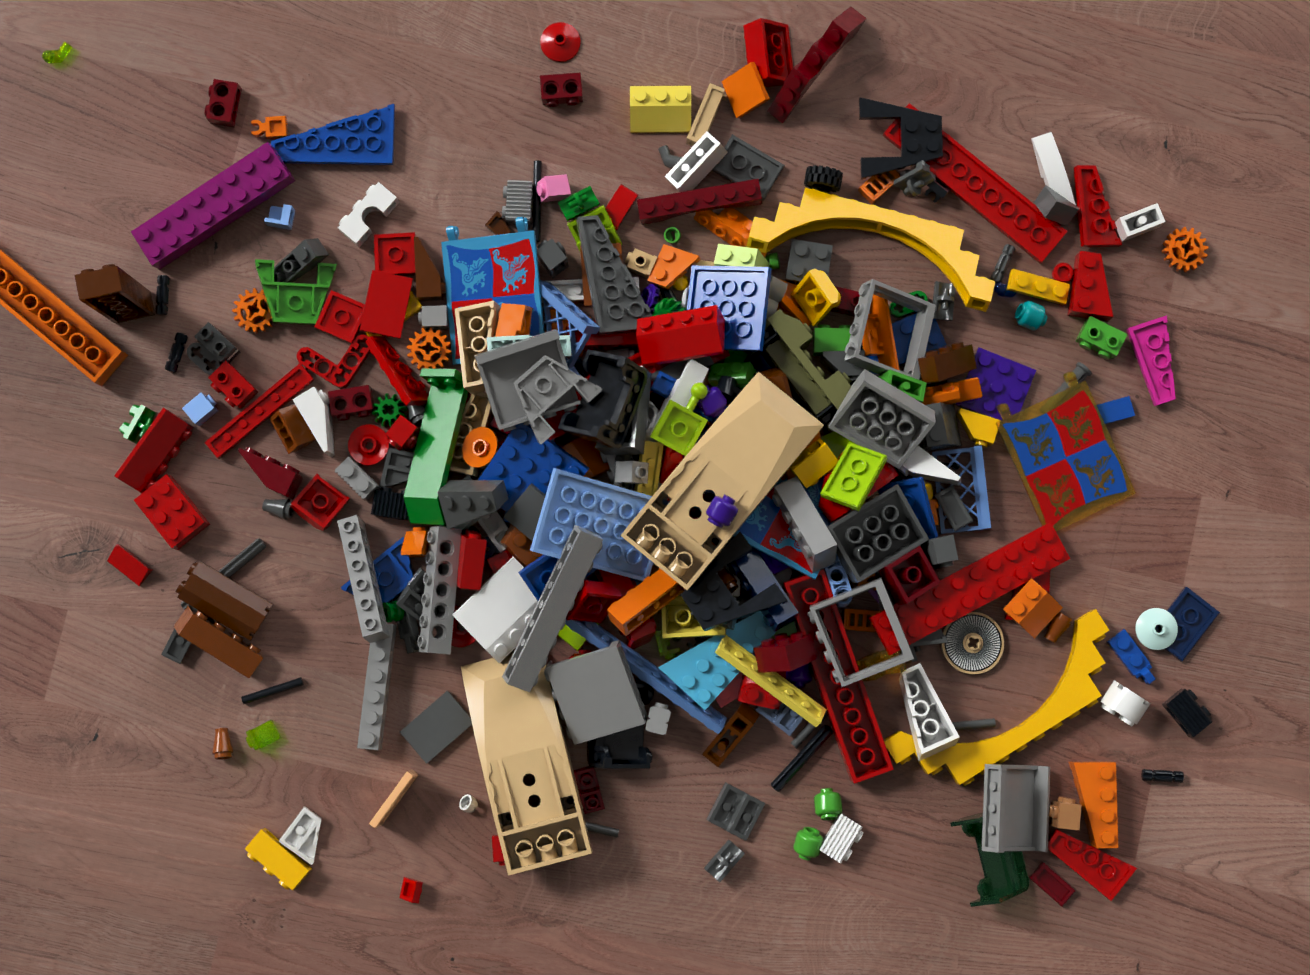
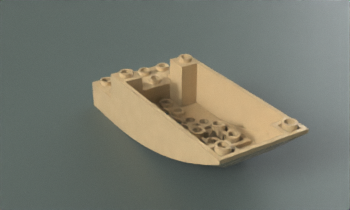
M758 372L695 444L620 536L688 591L818 434L824 424ZM706 490H712L715 496L723 498L725 494L735 500L734 505L737 506L738 513L730 526L720 528L707 520L706 510L711 502H706L703 499V493ZM664 498L670 500L668 505L663 504ZM694 506L699 507L702 512L698 519H693L689 515V510ZM713 538H717L719 540V543L717 545L712 544Z
M510 653L500 663L491 658L461 666L480 762L508 876L592 854L593 852L557 703L552 696L551 682L546 680L544 674L547 664L541 668L537 684L532 687L530 692L508 685L502 677L513 653ZM526 774H533L535 777L534 785L526 786L523 782V777ZM531 795H538L540 797L541 803L539 806L532 807L529 805L528 799ZM572 797L574 799L573 804H568L567 798ZM508 813L511 814L512 820L506 819Z

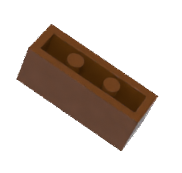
M963 342L953 343L951 346L926 352V356L918 358L921 378L926 383L942 381L977 369L972 344L964 345Z

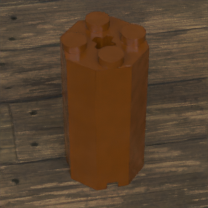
M202 561L193 563L187 572L190 575L187 581H182L175 591L179 594L177 598L251 641L254 637L251 632L254 634L257 632L270 611L266 608H271L273 603Z

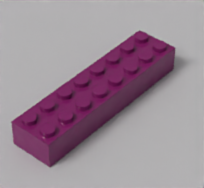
M266 142L132 230L131 233L150 264L160 270L295 182V179L276 149L269 142Z

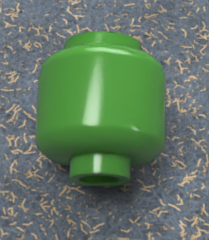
M832 788L821 789V793L814 797L815 813L821 817V820H835L842 813L841 795L833 792Z
M804 827L797 832L793 848L801 859L811 860V858L819 856L823 837L819 830L812 827Z

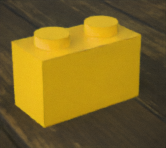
M819 438L800 454L790 466V470L797 476L800 483L808 488L815 485L824 474L832 471L839 460L828 445Z

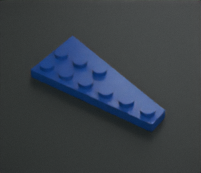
M395 104L387 105L388 107L379 110L374 109L369 111V113L359 116L355 115L338 120L317 129L312 128L304 133L273 140L271 145L276 149L283 162L288 164L393 165Z

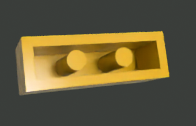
M266 828L261 829L245 848L248 852L247 856L254 862L259 861L264 866L263 870L270 876L275 875L280 879L279 884L287 890L296 889L312 870L307 863L282 845L279 839Z

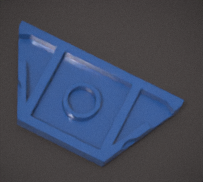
M404 537L373 561L382 603L392 601L403 592L414 576L410 557L401 555ZM349 580L341 589L353 594Z

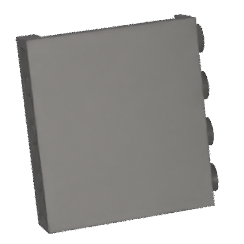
M556 329L474 355L499 430L503 429L504 432L516 429L515 425L530 424L513 386V383L544 355L568 368ZM571 387L544 411L541 416H544V419L556 416V411L564 409L565 412L576 409V405L581 403L578 400L575 388Z
M620 640L611 642L609 647L557 663L549 661L545 667L544 674L546 680L551 682L553 688L552 696L559 703L560 717L562 720H565L567 735L569 739L573 740L574 745L646 723L648 715Z
M985 764L982 851L1004 853V851L1048 852L1050 767Z

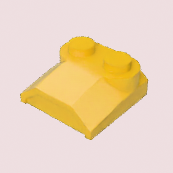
M817 269L809 270L791 293L811 321L813 327L832 308L839 306L841 301L840 293L827 274Z

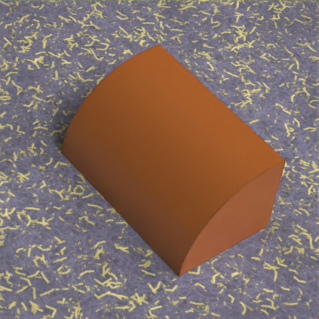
M295 404L279 409L269 418L288 454L294 453L316 440Z

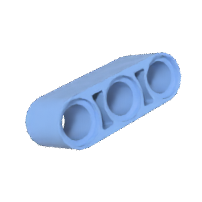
M836 553L835 563L823 568L833 596H836L839 592L851 590L847 574ZM831 573H840L842 579L837 582L833 581ZM852 597L848 598L847 601L836 603L837 607L848 606Z

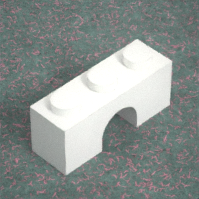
M379 182L376 185L370 186L363 200H358L352 208L353 211L349 215H345L339 222L340 226L338 229L359 248L373 233L365 224L366 216L370 212L377 211L387 217L399 204L397 197Z

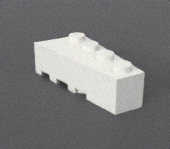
M919 663L901 671L899 683L918 761L956 745L960 737L921 664Z

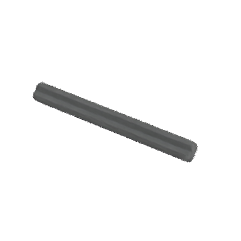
M257 538L220 569L219 572L230 578L265 549L266 544L262 539ZM184 601L181 602V606L184 610L187 608V606H190L192 608L191 605L185 603Z

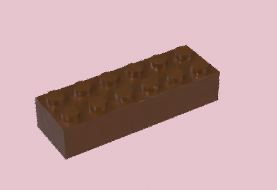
M115 264L104 265L99 270L85 269L81 271V274L74 275L79 300L115 324L155 315L151 291L121 268L115 266Z

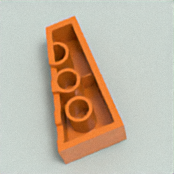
M502 303L498 312L499 320L495 337L529 335L532 307Z
M1069 762L1074 777V784L1079 795V802L1082 805L1081 808L1085 817L1084 820L1091 846L1095 848H1118L1116 762Z

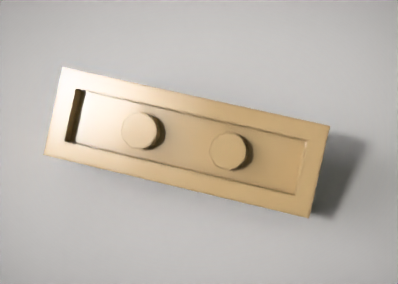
M709 84L687 136L686 144L694 146L706 132H709L722 99H727V95L724 94V88Z

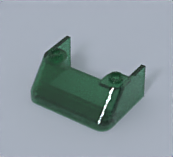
M983 812L950 822L951 827L962 825V830L968 837H975L985 876L977 885L980 898L970 902L971 907L999 904L1028 890L1029 878L1022 851H1004V853L982 851Z

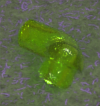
M63 42L58 50L44 51L42 58L50 64L62 63L72 49V46Z

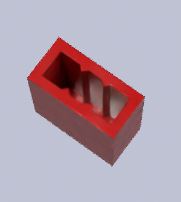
M465 530V533H461L457 586L461 589L481 590L487 540L475 530Z

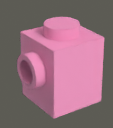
M567 174L544 176L537 182V194L540 196L541 202L560 201L571 194Z

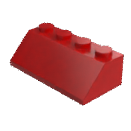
M718 305L637 319L636 337L642 365L648 367L724 354L725 319Z
M163 408L114 476L140 493H143L155 483L159 475L165 473L170 459L178 455L180 445L183 441L186 442L192 435L191 430L193 426L176 414Z

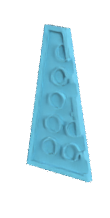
M761 611L736 623L734 630L726 629L728 637L754 656V647L761 645V641L770 639L775 634L773 629L765 624ZM725 635L713 636L658 667L704 710L708 708L740 672L715 653L721 639Z

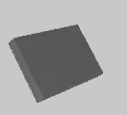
M732 134L724 147L728 153L712 171L732 183L759 179L761 197L764 201L785 165Z
M446 691L403 728L400 733L425 763L428 764L472 725L469 714L451 693Z

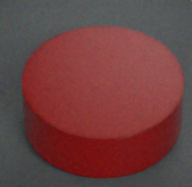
M1059 263L1052 270L1053 280L1068 283L1074 274L1073 268L1067 263Z

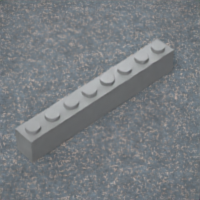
M574 525L561 553V558L558 559L502 676L508 685L530 692L532 687L537 684L538 674L547 663L549 651L556 644V637L565 625V618L568 612L574 607V599L584 586L585 576L591 571L596 554L601 551L603 539L598 534Z

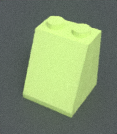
M718 244L714 266L769 267V262L756 248Z

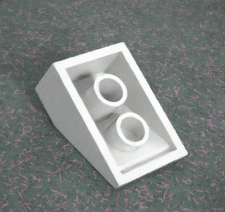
M312 387L292 400L323 452L333 457L335 453L329 397L322 389L317 390L315 387Z
M919 446L915 448L898 469L906 477L909 474L914 478L923 477L925 480L957 486L961 483L960 476Z

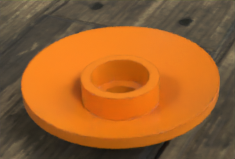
M487 427L473 429L464 439L462 445L463 459L469 466L474 468L487 466L498 451V438L494 431Z

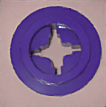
M649 284L641 293L645 304H648L651 310L650 313L654 311V307L660 298V290L655 284Z

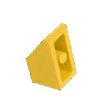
M962 408L957 411L956 415L969 439L974 441L976 446L982 445L983 448H987V446L994 444L1000 424L999 419Z

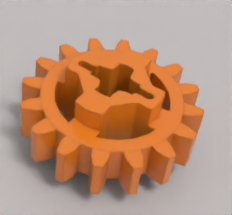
M1183 227L1181 231L1175 229L1173 234L1167 235L1168 240L1163 242V245L1167 248H1164L1162 253L1167 254L1164 261H1171L1169 267L1176 265V271L1183 268L1184 272H1188L1190 268L1195 270L1197 265L1200 266L1204 263L1202 259L1208 256L1204 251L1209 247L1203 246L1206 238L1200 239L1201 232L1194 234V228L1187 231L1186 227ZM1184 237L1182 241H1175L1177 238ZM1184 245H1186V251H1188L1186 254L1184 252L1185 249L1182 248ZM1188 258H1195V260L1191 262H1186Z
M253 288V293H250L248 290H245L246 295L242 296L239 294L238 296L241 300L239 302L234 301V304L237 305V308L232 309V312L237 314L234 320L240 321L238 326L241 328L245 326V331L250 332L251 329L255 334L258 333V329L266 332L265 326L268 325L271 328L273 326L270 323L272 317L269 307L268 311L264 308V302L266 301L264 291L262 289L258 293V290ZM258 308V309H259V312H258V313L255 312V313L253 314V313H252V310H253V309L256 310V309ZM243 311H245L247 314L246 321L243 317Z
M430 327L429 332L422 328L420 335L414 332L416 338H409L412 345L407 346V349L411 351L407 354L408 358H414L411 361L412 365L418 363V370H421L423 367L437 369V366L444 368L443 361L449 362L450 360L446 356L452 354V351L447 349L451 346V343L445 342L448 337L446 335L441 336V330L439 329L434 333L432 327ZM426 338L425 341H423L421 344H418L422 339ZM435 338L442 343V347L436 346ZM431 346L434 351H430V354H427L425 349ZM416 353L423 355L424 362L418 359ZM441 356L437 361L433 362L436 357Z

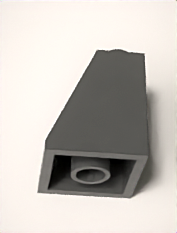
M941 402L926 405L935 411L936 423L919 443L920 447L926 452L962 446L955 406Z

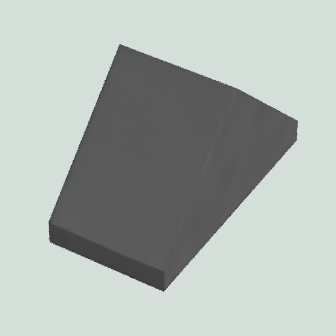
M1045 185L1034 201L1046 219L1066 226L1069 225L1080 209L1047 185Z

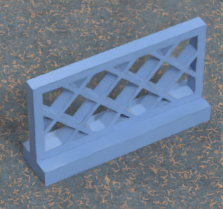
M540 280L541 297H543L544 303L542 311L544 310L545 321L543 322L546 325V332L552 330L551 323L557 322L559 336L570 334L572 356L569 360L566 357L565 359L568 368H573L591 334H597L600 327L552 283ZM551 308L556 309V318L551 319L550 316ZM567 319L569 330L563 331L562 320ZM580 331L583 336L576 343L575 332Z
M982 445L932 452V456L937 459V456L942 455L949 457L952 461L947 466L948 468L954 462L962 467L964 470L959 474L960 477L965 471L973 476V482L968 488L960 483L966 489L960 499L962 500L967 492L975 496L976 502L971 508L965 504L964 506L968 509V513L971 512L978 518V526L969 527L966 525L957 531H954L953 528L945 529L944 521L947 517L943 515V509L939 504L941 534L991 529ZM970 452L971 461L964 467L956 459L961 453ZM970 465H972V472L968 470ZM936 482V491L939 493L941 489L944 490L945 488L940 485V482ZM973 485H974V492H972V491L970 490V488H971ZM975 506H976V509H977V513H975V512L972 510Z

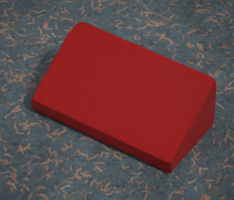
M120 544L114 547L107 560L138 586L152 572L150 567Z

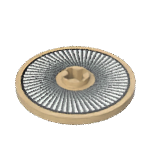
M970 612L946 625L943 631L944 636L948 640V643H941L944 657L953 668L962 673L981 674L987 672L999 662L1003 654L1004 637L1002 630L986 614ZM970 637L971 639H977L976 648L968 646Z

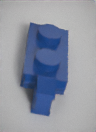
M1122 629L1107 641L1131 675H1134L1137 679L1141 677L1146 684H1150L1155 680V677L1150 672L1152 666L1149 660L1125 629Z

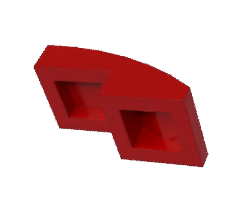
M622 184L606 206L616 231L639 195Z

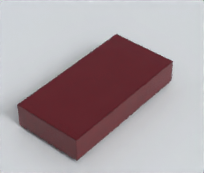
M1043 862L1029 877L1030 880L1061 907L1075 892L1069 884Z

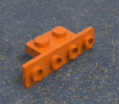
M724 208L719 215L711 210L696 212L694 220L728 244L740 247L747 246L753 221L736 209Z
M873 294L870 306L871 314H868L862 340L865 356H878L879 363L899 370L888 300Z
M975 377L926 387L922 403L924 405L940 402L953 404L981 398L983 395L979 378Z

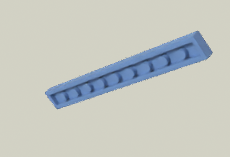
M566 620L565 622L572 631L577 632L590 644L595 645L599 649L609 647L611 642L619 640L595 622ZM620 641L632 673L640 680L652 686L658 693L666 696L672 703L684 709L691 717L702 722L708 729L713 730L717 734L721 732L727 717L710 705L704 710L658 667Z

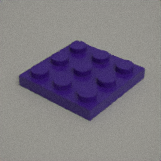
M978 347L975 353L977 369L968 371L966 379L978 377L983 396L977 399L958 402L955 405L975 413L999 419L1002 424L1014 423L1017 421L1036 370Z

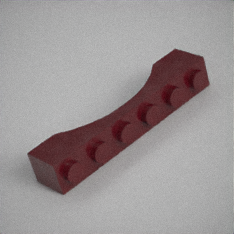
M759 179L637 200L639 218L642 225L662 222L677 216L704 210L744 208L762 204Z

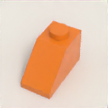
M413 527V531H406L401 555L411 558L425 557L428 552L427 534L429 531H425V527Z

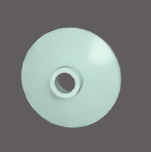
M1152 608L1144 611L1139 616L1135 631L1138 640L1145 647L1161 650L1169 647L1175 641L1178 626L1175 618L1168 611ZM1156 625H1160L1162 627L1160 633L1156 632Z

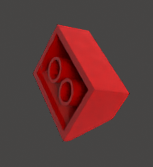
M760 18L743 25L747 63L755 62L765 87L784 85L785 79L793 68L788 24Z

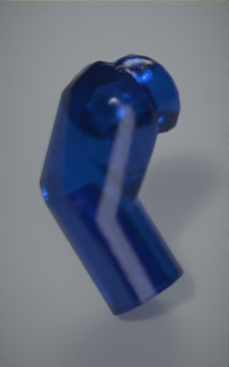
M1002 282L997 283L994 287L995 292L1001 297L1011 298L1017 294L1007 290L1008 284H1003Z

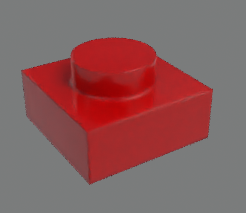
M404 877L399 898L411 903H419L423 882Z

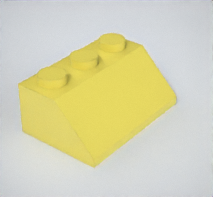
M630 86V133L690 132L691 86Z
M677 596L661 609L663 639L726 635V628L720 626L704 631L699 622L692 618L691 610L681 596Z

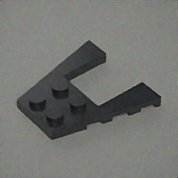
M859 98V120L900 119L901 157H861V180L875 175H882L889 171L904 169L920 161L930 162L943 157L942 116Z
M741 531L714 558L691 588L681 594V597L704 631L788 602L777 584L774 583L739 606L718 575L719 572L753 551Z

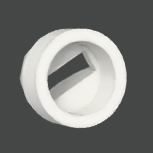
M467 794L461 798L459 807L464 812L472 813L478 807V802L473 796Z

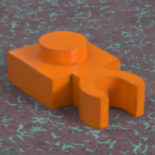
M286 116L265 117V123L259 120L251 121L253 126H259V130L251 131L254 137H260L264 133H266L267 139L288 136Z

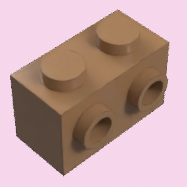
M1058 797V801L1052 800V804H1049L1050 826L1060 829L1079 830L1082 805L1075 803L1076 799Z

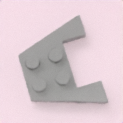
M544 355L513 383L534 435L540 445L555 433L554 429L541 414L571 387H574L587 403L603 390L598 385L589 382L581 375H577L547 355Z

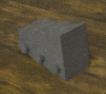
M449 480L437 491L447 529L495 512L508 500L504 480Z

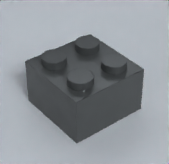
M792 239L785 281L798 285L807 272L812 269L824 271L828 276L833 245Z

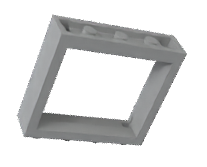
M874 279L863 283L859 289L860 297L858 304L854 309L855 318L849 330L851 335L849 343L845 347L846 356L844 361L879 375L888 370H893L919 380L921 373L918 358L925 356L936 305ZM873 294L917 312L904 372L859 355Z
M882 578L810 606L811 611L808 612L812 624L816 623L819 631L816 632L820 644H825L827 651H824V655L828 664L832 662L835 669L832 671L836 683H841L842 687L914 659ZM876 587L903 654L845 676L819 610Z

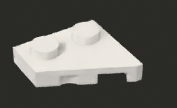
M304 806L279 842L312 865L314 863L322 818Z

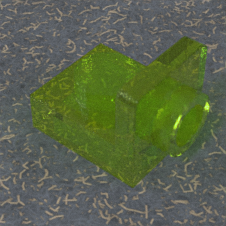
M662 630L655 632L660 657L664 656L665 660L677 657L676 653L681 652L680 648L667 650V646H670V640L662 638Z
M269 720L252 730L246 731V741L249 747L254 748V750H260L281 739L273 720Z

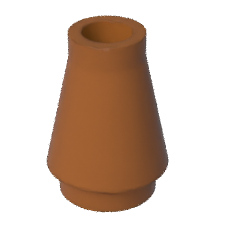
M1059 612L1050 621L1044 637L1056 643L1057 639L1071 625L1070 621L1072 619Z
M228 728L215 729L212 754L216 760L232 758L233 748Z

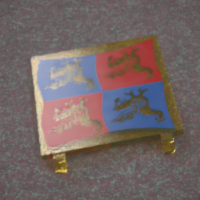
M1067 372L1063 375L1069 386L1068 389L1011 415L1006 403L997 406V410L1003 419L996 422L997 428L1042 526L1051 522L1055 531L1136 493L1086 381L1078 383L1074 372Z

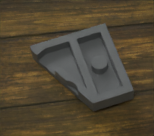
M389 448L380 487H389L407 482L414 453Z

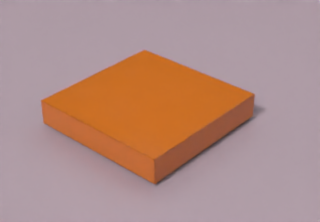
M755 62L748 63L721 81L736 118L745 116L770 99Z

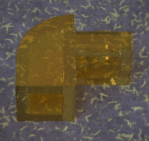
M886 650L864 656L856 661L859 671L901 654V650L892 655H888ZM905 663L862 680L872 681L886 674L902 673L906 671Z

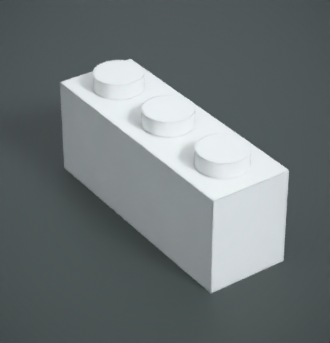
M706 132L666 174L665 178L679 192L693 190L728 152L720 142L710 133Z

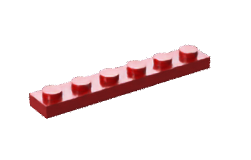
M299 363L204 443L220 459L314 381L313 377Z

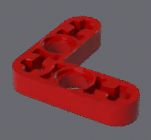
M367 335L357 336L338 365L309 347H303L297 352V360L304 367L338 388H346L370 354V348L363 347L360 350V353L363 354L362 357L352 351L354 349L358 351L361 347L358 343L360 341L364 342L369 337ZM311 352L309 356L317 360L313 368L311 367L313 363L309 360L303 362V353L308 354ZM351 356H355L358 359V363L354 367L347 365V359ZM323 362L329 364V370L326 373H320L318 370L319 365ZM343 366L347 370L352 371L351 374H349L348 372L345 373L344 378L346 380L344 383H337L338 379L336 378V376H342L345 372L343 369H341Z

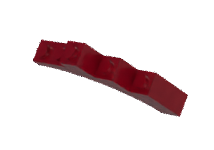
M851 6L836 17L824 35L811 46L804 59L792 68L783 83V87L767 112L781 123H784L812 83L835 55L858 33L867 18Z

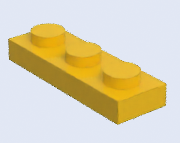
M1017 269L1010 270L1007 290L1060 305L1066 304L1070 284Z

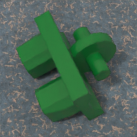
M588 186L559 201L558 205L566 220L569 221L599 206L600 203L591 186Z
M133 405L129 411V415L133 416L131 423L124 422L119 428L123 437L135 444L140 441L153 423V418L156 415V412L143 405Z

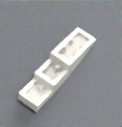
M1052 132L1031 138L1041 178H1044L1045 185L1076 205Z
M693 359L688 360L681 377L676 380L669 397L664 400L648 436L652 434L669 400L683 407L687 406L692 396V386L695 383H703L709 370L707 367Z

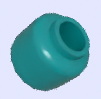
M1032 301L1021 303L1016 309L1015 318L1018 325L1035 331L1040 326L1043 327L1047 321L1044 306Z

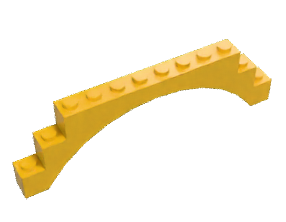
M806 187L800 207L790 203H779L775 222L769 221L766 218L754 217L746 246L748 248H756L760 252L767 253L788 239L808 232L825 229H858L875 232L901 241L919 251L938 266L953 283L966 307L986 312L991 303L995 281L989 280L986 277L975 276L980 255L960 250L964 230L955 226L940 224L933 220H925L914 215L899 213L895 210L880 208L876 205L865 204L854 199H847L836 194H828Z
M1096 609L1090 610L1074 620L1072 646L1064 673L1052 694L1041 707L1018 726L995 737L976 742L957 743L921 761H918L913 736L897 731L884 739L889 756L895 764L900 762L903 765L912 759L910 755L913 754L925 774L931 773L935 775L942 771V766L945 765L956 784L968 785L975 780L973 776L978 773L984 774L985 764H994L997 761L1000 764L1010 758L1008 754L1015 750L1017 753L1028 746L1027 742L1032 739L1034 741L1041 739L1045 736L1044 732L1048 729L1055 730L1063 725L1062 720L1067 717L1072 719L1081 713L1079 710L1087 706V708H1090L1098 703L1097 698L1102 695L1088 674L1090 673L1092 676L1101 671V666L1105 664V661L1092 641L1095 643L1101 641L1106 637L1105 633L1110 630Z

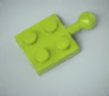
M695 383L692 386V396L686 407L669 400L650 437L686 456L694 447L708 421L693 412L698 401L705 398L708 393L706 385Z

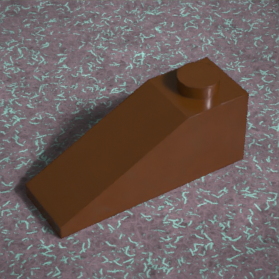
M414 237L416 297L419 302L444 300L443 294H446L445 282H443L420 239Z
M743 702L702 755L719 767L755 724L760 714Z

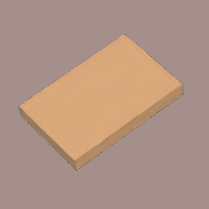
M412 769L405 773L369 824L372 827L377 828L383 825L417 778V772Z

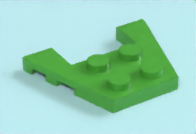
M255 259V266L273 323L315 325L337 264L318 263L317 284L274 282V260Z

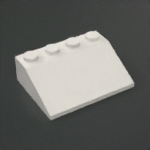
M514 557L504 564L481 587V590H477L452 614L498 663L517 647L538 603L518 573L524 567Z

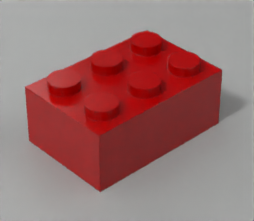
M168 474L164 475L134 499V502L172 549L179 550L210 525L176 480Z

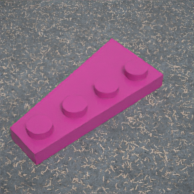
M1167 315L1126 329L1154 407L1176 399L1171 369L1172 359L1169 351L1170 340L1169 333L1167 332Z

